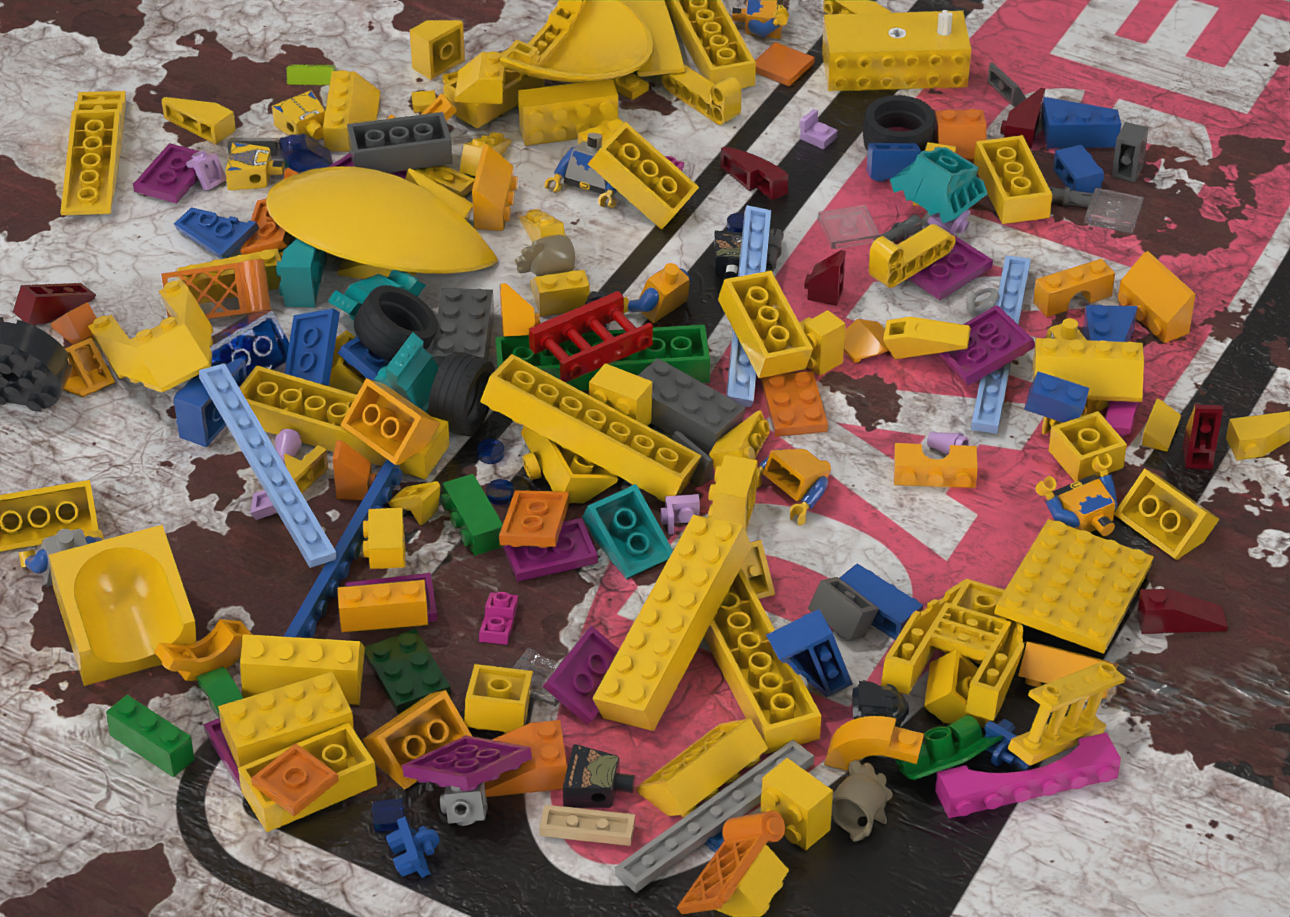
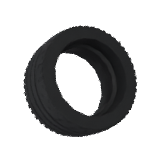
M890 95L875 100L867 107L864 116V147L868 152V143H916L921 152L925 151L927 143H934L936 120L934 111L926 102L906 95ZM903 127L911 129V131L900 132L888 130L887 128Z
M382 285L374 288L366 297L356 314L353 326L358 338L371 352L390 362L412 332L424 342L423 348L427 350L437 333L438 321L431 308L413 293L399 287Z
M451 352L441 363L434 378L429 397L428 414L431 417L448 421L449 432L469 437L474 435L482 426L490 409L480 401L489 377L495 371L494 364L484 358L468 353Z

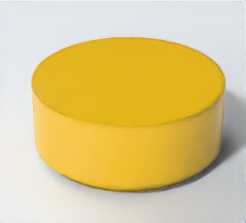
M530 452L523 455L522 463L529 479L533 481L541 478V470L534 453Z

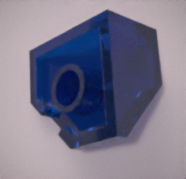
M305 134L279 138L278 145L285 169L290 168L297 173H302L312 169L329 167L333 164L330 150Z

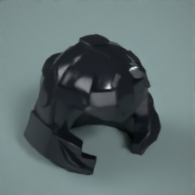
M863 680L859 681V685L852 689L853 719L868 716L890 717L896 719L895 727L900 728L901 723L909 715L908 701L891 684H887L885 687Z

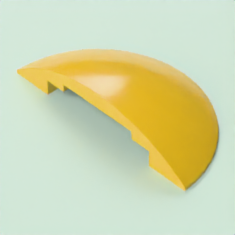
M558 0L557 6L549 14L547 23L527 44L516 39L500 57V63L503 67L553 81L587 82L608 80L635 72L647 63L652 53L653 39L643 19L623 0Z
M360 167L312 169L292 175L276 183L267 194V210L281 228L315 248L351 261L391 270L434 274L470 272L498 263V258L492 249L457 211L422 187L385 172Z

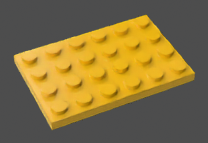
M1048 519L997 602L994 614L1104 654L1148 573L1154 556L1146 554L1139 549L1120 545L1114 540H1106L1092 535L1088 531L1075 529L1065 525L1063 522Z

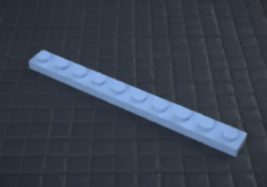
M746 206L738 277L766 272L771 210ZM733 330L726 396L743 406L752 407L756 372Z
M1006 255L998 291L999 298L996 301V305L1019 325L1031 259ZM1011 362L980 380L971 430L998 434Z
M225 363L199 370V378L309 568L336 560L334 547Z

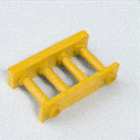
M1102 661L1030 690L1028 696L1040 704L1031 730L1012 738L1007 749L1031 766L1077 746L1080 738L1104 733L1107 725L1097 718L1096 712L1105 690L1123 683L1126 677L1119 673L1113 665ZM1087 697H1089V700H1088V702H1087V705H1086V707L1083 709V707H1084V705H1085V702H1086V700H1087ZM1071 704L1068 715L1065 716L1068 706ZM1053 712L1049 723L1046 724L1050 713Z

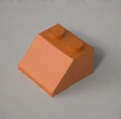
M983 109L935 111V143L956 146V154L969 162H974L976 141L987 140Z

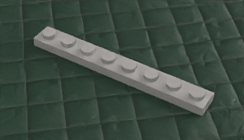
M794 740L790 741L615 867V876L634 892H638L721 832L728 819L743 816L761 803L762 777L784 759L788 758L806 770L814 764V755Z

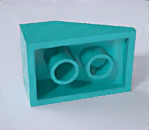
M298 238L284 250L281 261H277L276 273L277 276H281L279 295L284 297L285 307L315 308L327 256L325 251L315 248Z
M636 484L587 506L582 517L595 542L626 580L664 563L670 558L673 549Z

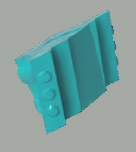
M936 147L932 151H922L917 155L916 161L890 179L894 193L903 190L906 201L911 200L928 211L929 216L939 213L942 223L959 217L988 194L984 181L976 177L979 167L947 147Z
M392 270L388 277L377 274L355 282L348 287L345 293L335 290L327 302L348 313L350 319L354 320L359 308L374 288L382 285L395 286L407 290L418 297L426 284L404 271Z
M412 332L390 363L379 370L374 380L387 385L428 414L430 392L439 367L432 355L423 348L424 342Z

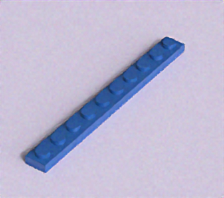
M386 459L335 547L336 560L325 564L284 637H313L320 617L323 618L325 616L328 603L331 598L336 597L340 582L348 576L352 561L358 558L363 541L368 540V538H364L363 521H368V509H383L384 505L388 504V501L391 500L392 491L395 486L400 485L403 471L400 470L399 465H395Z

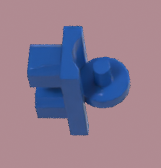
M1003 719L997 724L989 721L985 725L986 738L1002 735L1001 740L986 749V751L992 754L991 763L998 767L1005 761L1010 765L1018 766L1024 771L1032 767V765L1029 766L1007 749L1011 739L1017 737L1013 723Z
M404 816L397 820L399 829L387 835L386 839L394 854L405 849L407 850V852L393 859L395 867L403 877L417 871L423 878L430 874L424 852L426 855H432L440 839L435 830L427 829L425 826L420 827L417 833L415 829L410 828L408 820Z

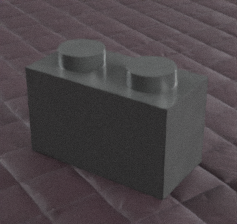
M1128 122L1124 123L1116 140L1112 177L1136 182L1144 164L1149 127Z
M838 577L821 580L808 606V610L811 612L820 609L827 624L837 631L839 637L849 641L866 637L879 610L877 606Z

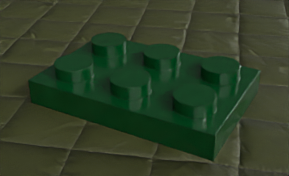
M416 629L365 647L364 658L396 713L407 710L431 693L446 690L448 695L451 694L450 684Z

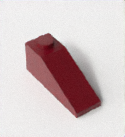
M1046 88L1038 89L1009 111L1007 121L1002 120L1000 134L1004 135V138L1023 135L1029 149H1032L1041 118Z
M82 283L21 285L13 313L22 319L21 321L34 326L37 324H47L75 308L94 300L96 294Z
M1195 404L1186 426L1183 442L1185 468L1213 469L1223 405Z
M1172 589L1140 590L1137 617L1141 634L1227 631L1228 626L1223 607Z

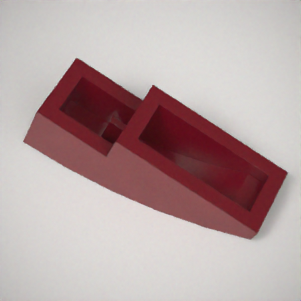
M726 146L721 148V168L748 191L758 188L771 200L788 193L789 174L766 159L739 149Z

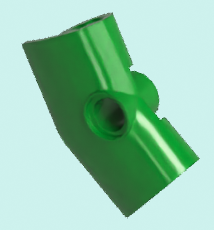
M965 715L947 727H935L925 733L926 744L924 745L922 742L917 764L895 759L902 774L911 780H915L970 760L1001 740L1002 735L992 738L983 737L977 720L970 715Z

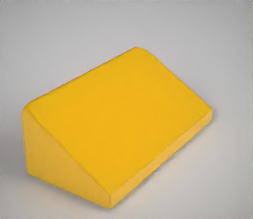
M1158 398L1145 426L1142 446L1168 452L1181 415Z

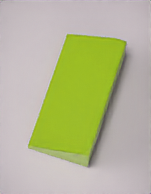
M289 65L287 67V84L330 85L331 73L336 71V66Z

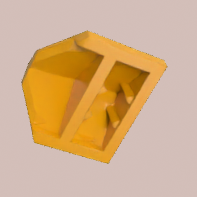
M856 319L845 329L844 353L854 363H857L863 358L889 351L883 341L885 328L877 321Z
M92 337L65 348L69 354L67 359L69 365H72V372L65 385V391L83 398L115 384V380Z

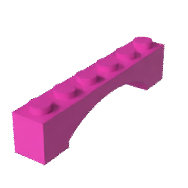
M1107 732L1080 738L1078 747L1071 753L1051 764L1032 770L1013 773H986L968 770L967 766L964 765L939 771L937 773L936 793L948 818L966 816L970 813L986 809H995L1007 804L1024 802L1028 799L1045 795L1050 796L1058 792L1080 789L1087 785L1117 779L1121 757Z

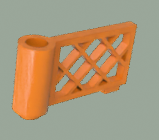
M264 259L161 273L163 288L168 283V278L179 277L186 282L187 287L190 285L201 293L196 300L198 304L204 296L216 304L209 314H205L207 319L251 314L252 318L266 317L267 312L271 311ZM234 269L235 281L228 288L218 280V277L223 271ZM211 272H218L215 277L209 274ZM198 274H206L212 279L204 291L192 284V281ZM192 275V277L189 279V281H188L186 278L183 277V276ZM215 282L227 290L219 302L206 294ZM235 285L237 286L238 294L232 291ZM231 293L238 298L240 309L229 311L221 304L228 294ZM219 307L224 310L223 312H216Z
M767 811L728 819L723 826L724 842L677 906L680 913L689 914L721 909L724 903L732 896L736 886L765 844L779 841L783 837L785 823L782 816L776 811Z

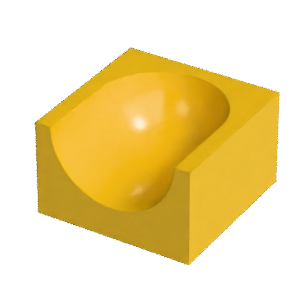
M163 525L49 554L53 589L84 686L162 665V661L154 652L159 643L180 645L196 643L195 619Z

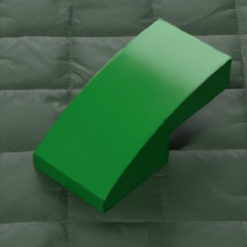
M224 666L196 676L199 687L208 697L211 709L219 718L218 706L244 699Z

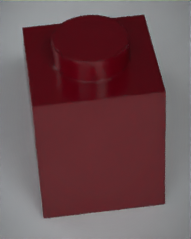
M840 250L814 266L811 274H807L804 289H808L807 300L838 305L844 289L846 251Z

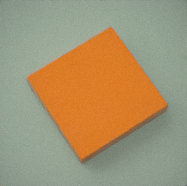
M775 42L755 60L756 74L790 86L814 64L815 57Z
M296 743L251 777L252 785L294 817L339 781L338 773Z

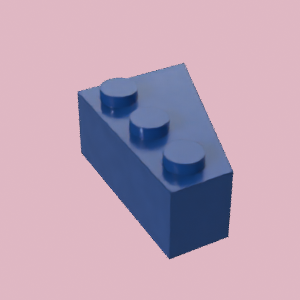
M1043 97L1041 123L1046 148H1068L1081 144L1084 148L1116 147V140L1121 131V120L1117 109Z
M1086 305L1083 323L1084 337L1090 341L1129 342L1135 329L1138 306Z
M820 609L805 614L801 618L766 635L779 660L790 665L795 673L805 677L807 682L824 696L829 697L853 685L835 637Z

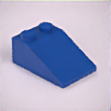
M242 358L226 364L238 387L247 378L245 359ZM200 378L189 381L175 394L173 404L175 405L179 438L207 447L224 429L226 423Z

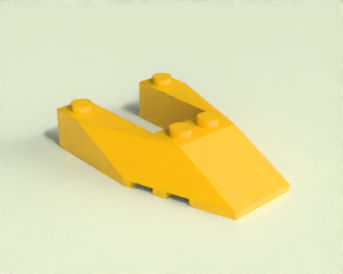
M182 280L171 281L158 291L170 317L162 320L160 325L152 329L141 330L132 339H129L112 315L98 317L93 321V324L88 326L100 352L119 378L128 377L130 382L135 384L143 382L145 387L163 393L199 375V370L211 367L212 351L210 346L213 345L211 334L214 333V329L191 291Z
M966 578L947 590L942 599H933L927 603L925 610L913 612L885 657L881 686L886 687L887 684L895 686L899 693L909 695L935 650L948 654L957 649L967 659L981 664L970 683L965 712L981 719L994 721L1004 702L1024 650L1022 640L1023 625L994 614L996 604L1005 590Z

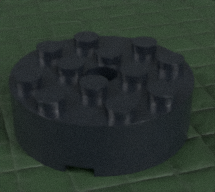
M0 317V405H5L6 402L25 405L32 411H40L41 408L45 409L53 406L58 402L72 372V365H69L67 360L69 354L55 338L40 328L17 320L16 324L4 322L3 317Z

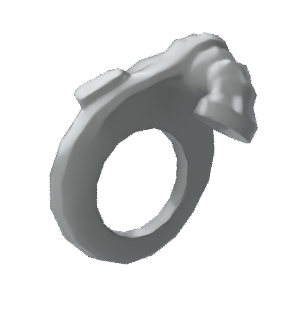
M985 288L976 293L972 290L966 293V309L968 314L975 318L996 306L995 302L999 298L997 289ZM991 293L988 298L982 301H974L982 294Z

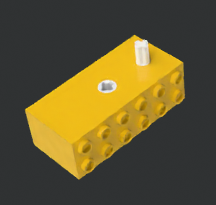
M942 10L937 12L824 15L822 55L828 91L968 87L971 45L963 11Z

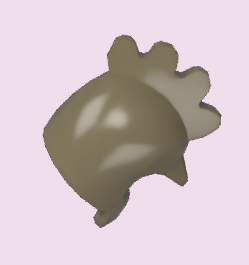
M550 235L533 241L532 245L525 247L521 251L522 255L515 259L518 273L532 272L536 276L570 272L575 267L573 244L568 236Z
M854 760L849 764L850 776L838 786L833 794L831 816L840 827L850 832V838L857 842L870 835L874 819L882 824H886L884 808L886 802L893 795L891 790L885 787L886 778L882 773L876 775L871 764L865 763L861 765L858 760ZM866 816L867 825L859 826L857 824L858 818Z

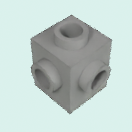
M484 782L478 784V788L471 791H461L459 787L454 786L446 787L444 795H440V806L442 813H447L448 824L457 823L464 826L478 820H485L488 807Z

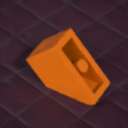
M87 302L52 322L51 326L72 345H75L91 337L94 341L88 326L93 324L97 317Z
M337 440L332 459L336 499L363 500L377 475L372 473L371 462L345 442Z

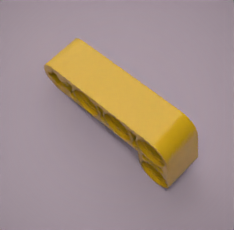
M684 65L685 72L664 74L662 76L663 85L668 92L718 125H722L741 114L742 90L740 83L734 77H728L717 84H713L686 65Z
M936 224L929 225L898 245L884 236L878 237L870 248L869 275L886 287L893 288L947 255L953 249L956 238Z

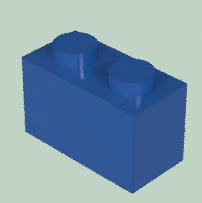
M868 143L866 171L870 178H873L875 181H887V178L891 179L916 161L917 155L921 153V150L916 143Z
M1082 144L1055 150L1053 171L1065 187L1093 194L1101 192L1104 172L1095 163L1092 155L1085 150Z
M1038 371L1029 389L1024 410L1063 423L1079 418L1084 410L1089 388Z

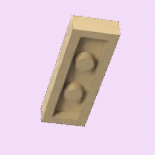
M544 805L539 833L540 836L631 846L635 827V814Z

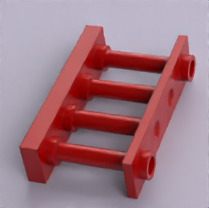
M619 291L529 328V348L534 354L548 349L560 361V380L565 383L599 369L604 364L613 363L653 345V325L649 322L636 328L624 315V296ZM616 321L626 333L614 337L603 325ZM593 330L604 342L592 347L581 335ZM571 340L581 352L569 356L558 344Z

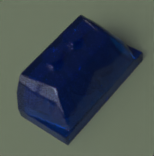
M273 310L260 311L248 315L211 336L213 339V345L210 346L212 351L211 367L224 363L226 365L242 358L245 359L248 377L256 366L274 370L286 363L289 341ZM197 375V376L191 378V380H193V379H195V378H198L199 375Z

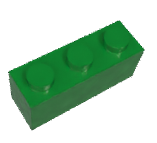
M474 474L444 482L443 495H440L441 505L444 511H449L453 527L455 529L459 528L464 546H469L474 556L503 547L500 545L499 540L503 523Z
M129 695L124 696L106 711L110 736L173 778L195 760L192 739L189 734Z

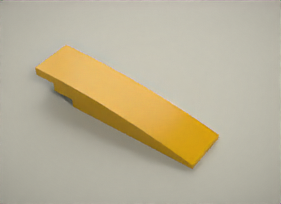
M623 0L643 19L653 39V49L647 63L636 70L638 77L685 72L665 0Z
M126 91L78 92L77 101H75L74 110L71 113L61 215L111 214L122 146L127 100Z

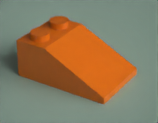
M560 720L529 723L492 739L494 741L528 746L531 748L532 759L520 764L521 766L518 769L499 774V778L495 780L484 781L486 797L563 790L567 763Z

